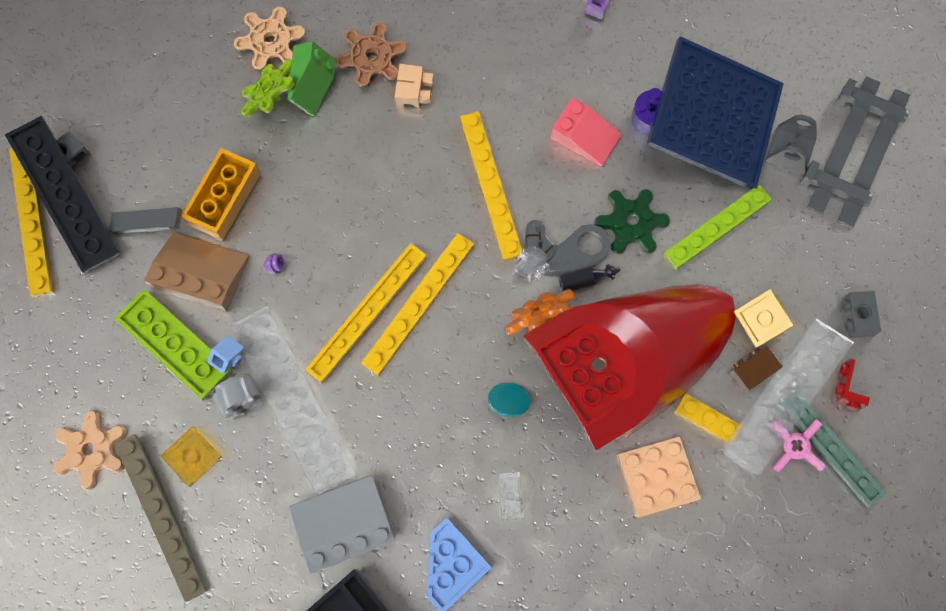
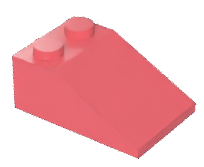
M573 97L553 126L551 133L552 140L601 167L622 136L617 129L591 107Z

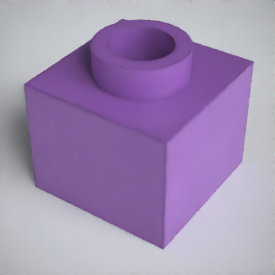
M588 0L585 13L602 20L610 6L611 0Z

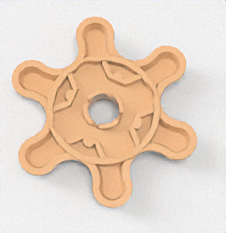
M276 7L268 19H260L253 12L247 13L244 21L250 27V32L247 36L238 37L234 41V47L237 50L254 51L255 56L252 60V66L257 70H263L267 62L274 58H280L283 63L288 59H292L293 52L289 49L291 42L301 40L305 35V30L302 26L288 27L284 24L287 12L283 7ZM269 36L275 37L274 42H265V39Z
M92 410L84 415V425L79 431L73 432L66 427L58 429L55 437L58 442L66 446V454L62 459L54 463V472L58 475H65L71 470H77L81 474V487L84 490H92L97 484V474L101 469L107 468L112 472L119 473L125 468L121 458L114 453V444L126 437V428L122 425H116L110 430H103L100 427V414ZM90 443L93 444V453L86 455L83 450Z

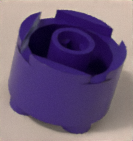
M652 88L640 94L633 108V126L643 135H648L651 130L662 92L658 88Z

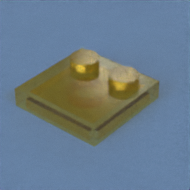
M191 426L160 455L188 487H191L222 458L219 452L194 426Z

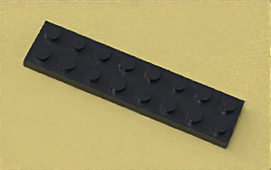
M39 116L6 133L5 136L82 273L85 274L119 256L121 253L45 119Z

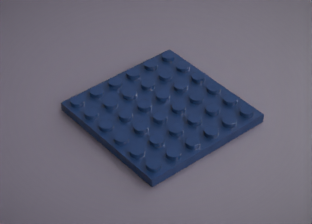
M680 36L675 44L646 145L748 189H756L784 83Z

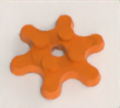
M571 289L565 290L556 296L553 293L545 292L538 296L536 302L534 300L526 302L523 308H517L512 311L513 321L506 326L507 334H515L528 327L530 332L561 312L571 309L567 302L576 297L575 293Z

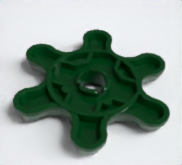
M648 189L640 191L635 200L625 199L618 190L611 191L608 195V200L613 206V212L610 215H599L594 221L596 226L614 232L615 239L611 244V250L615 254H622L626 250L627 245L634 242L638 243L644 252L653 253L657 248V244L653 240L651 233L655 228H666L670 224L669 216L665 213L656 214L649 208V204L653 200V194ZM636 216L638 223L631 225L628 223L627 218Z

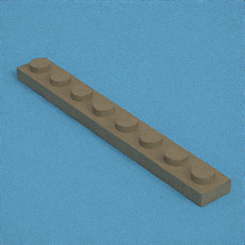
M133 434L115 443L114 445L184 601L188 602L207 592L206 586L137 435Z

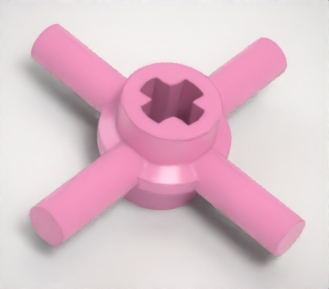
M815 419L803 434L793 433L790 435L774 421L769 428L784 440L785 453L772 468L779 473L792 458H805L821 472L826 464L810 452L811 443L809 439L823 424ZM793 441L802 442L801 447L803 450L801 452L798 450L794 452L792 450Z

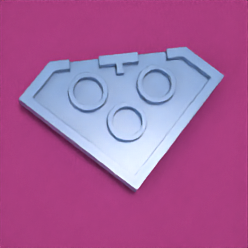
M448 518L430 533L427 598L438 611H447L492 568Z

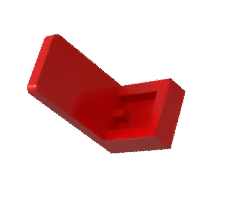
M851 358L841 365L839 374L842 377L835 389V395H837L836 402L847 405L848 409L859 411L869 405L870 397L849 391L856 359Z

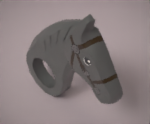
M532 220L526 226L524 246L525 267L519 270L518 274L521 276L533 273L541 276L558 277V275L590 267L592 269L607 257L611 246L609 235L602 227L593 224L583 225L574 231L564 242L556 245L547 236L543 222ZM585 235H594L600 239L602 250L595 255L584 254L578 247L579 239Z

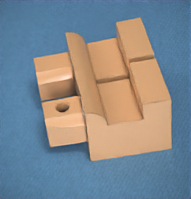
M400 64L394 97L396 106L404 107V104H410L419 108L420 103H430L431 90H422V86H433L434 75L423 72V67Z

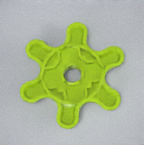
M292 59L286 60L276 70L273 64L266 65L261 72L262 76L258 82L247 86L243 90L242 96L249 99V101L241 109L242 115L250 117L258 108L263 112L270 113L274 109L275 104L280 101V94L291 90L295 86L294 79L288 76L291 72Z

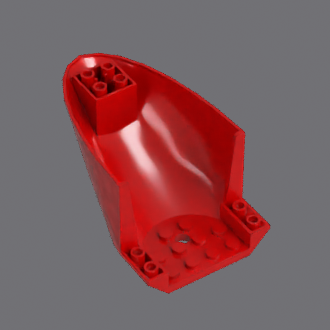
M700 284L669 286L575 306L561 312L523 335V338L534 355L537 354L583 426L584 434L595 451L619 436L624 434L627 438L651 422L679 400L704 376L720 356L732 335L736 320L733 298L717 287ZM594 360H602L605 363V368L602 371H596L592 367Z

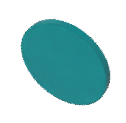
M498 384L488 394L489 406L493 411L502 416H520L530 406L531 400L528 392L517 384Z

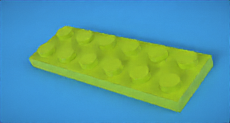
M145 289L114 318L203 401L233 371L230 368L223 374L210 365L207 360L211 349Z

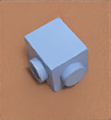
M227 335L211 349L207 362L225 374L231 367H237L243 359L241 355L244 347Z

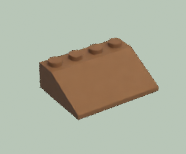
M173 232L151 263L144 282L152 289L228 312L249 255Z

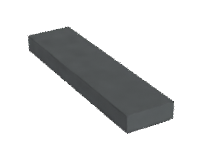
M172 207L112 213L109 232L120 234L179 229L182 209Z

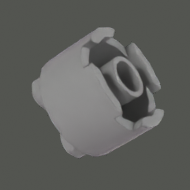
M242 373L243 378L237 380L231 377L215 387L216 392L211 393L223 417L229 418L232 416L234 420L241 418L245 415L244 411L256 408L263 403L262 396L249 373Z

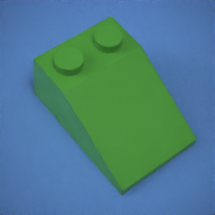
M313 41L293 46L290 76L294 79L295 86L288 91L287 99L310 116H315L334 78L336 59Z

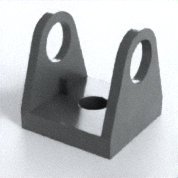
M795 115L779 124L765 162L804 175L817 139L816 121L806 115ZM797 121H806L810 126L801 125Z

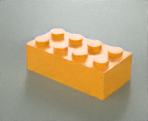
M220 148L181 215L187 225L223 241L261 174L257 164Z

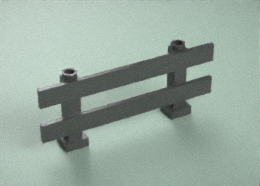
M867 76L860 89L855 87L857 81L851 78L844 85L836 104L844 106L848 102L853 104L832 153L823 171L818 169L820 163L812 160L799 184L805 188L809 184L816 186L807 209L821 215L832 193L846 199L837 222L850 228L854 227L862 206L868 207L871 203L873 195L870 194L869 190L898 123H904L909 115L905 107L910 94L895 89L890 101L876 96L881 82ZM869 111L881 116L882 120L854 184L840 179L839 176Z

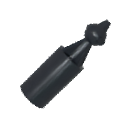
M607 264L605 270L591 269L590 267L558 275V280L562 292L568 289L575 291L594 286L605 276L613 280L616 273L620 272L621 269Z

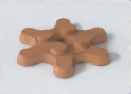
M382 22L375 23L372 27V32L367 36L360 35L354 29L347 30L344 37L351 44V50L336 58L338 67L342 69L355 67L358 70L355 80L361 87H366L370 82V78L375 74H383L389 80L396 79L398 69L393 66L391 59L404 54L407 49L405 42L401 40L395 42L386 41L384 36L387 28ZM370 52L377 54L375 58L370 60L366 57Z

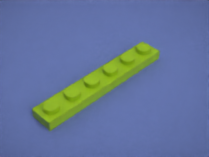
M759 184L756 189L750 190L665 251L664 256L676 270L769 204L772 198Z

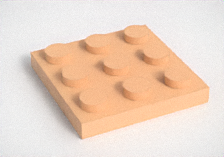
M680 437L617 455L637 518L701 500Z

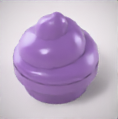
M273 253L267 256L263 267L270 273L278 274L284 270L285 260L282 255Z

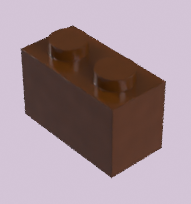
M767 346L762 350L758 347L748 354L750 358L745 362L740 359L732 365L733 370L729 375L743 394L783 367Z

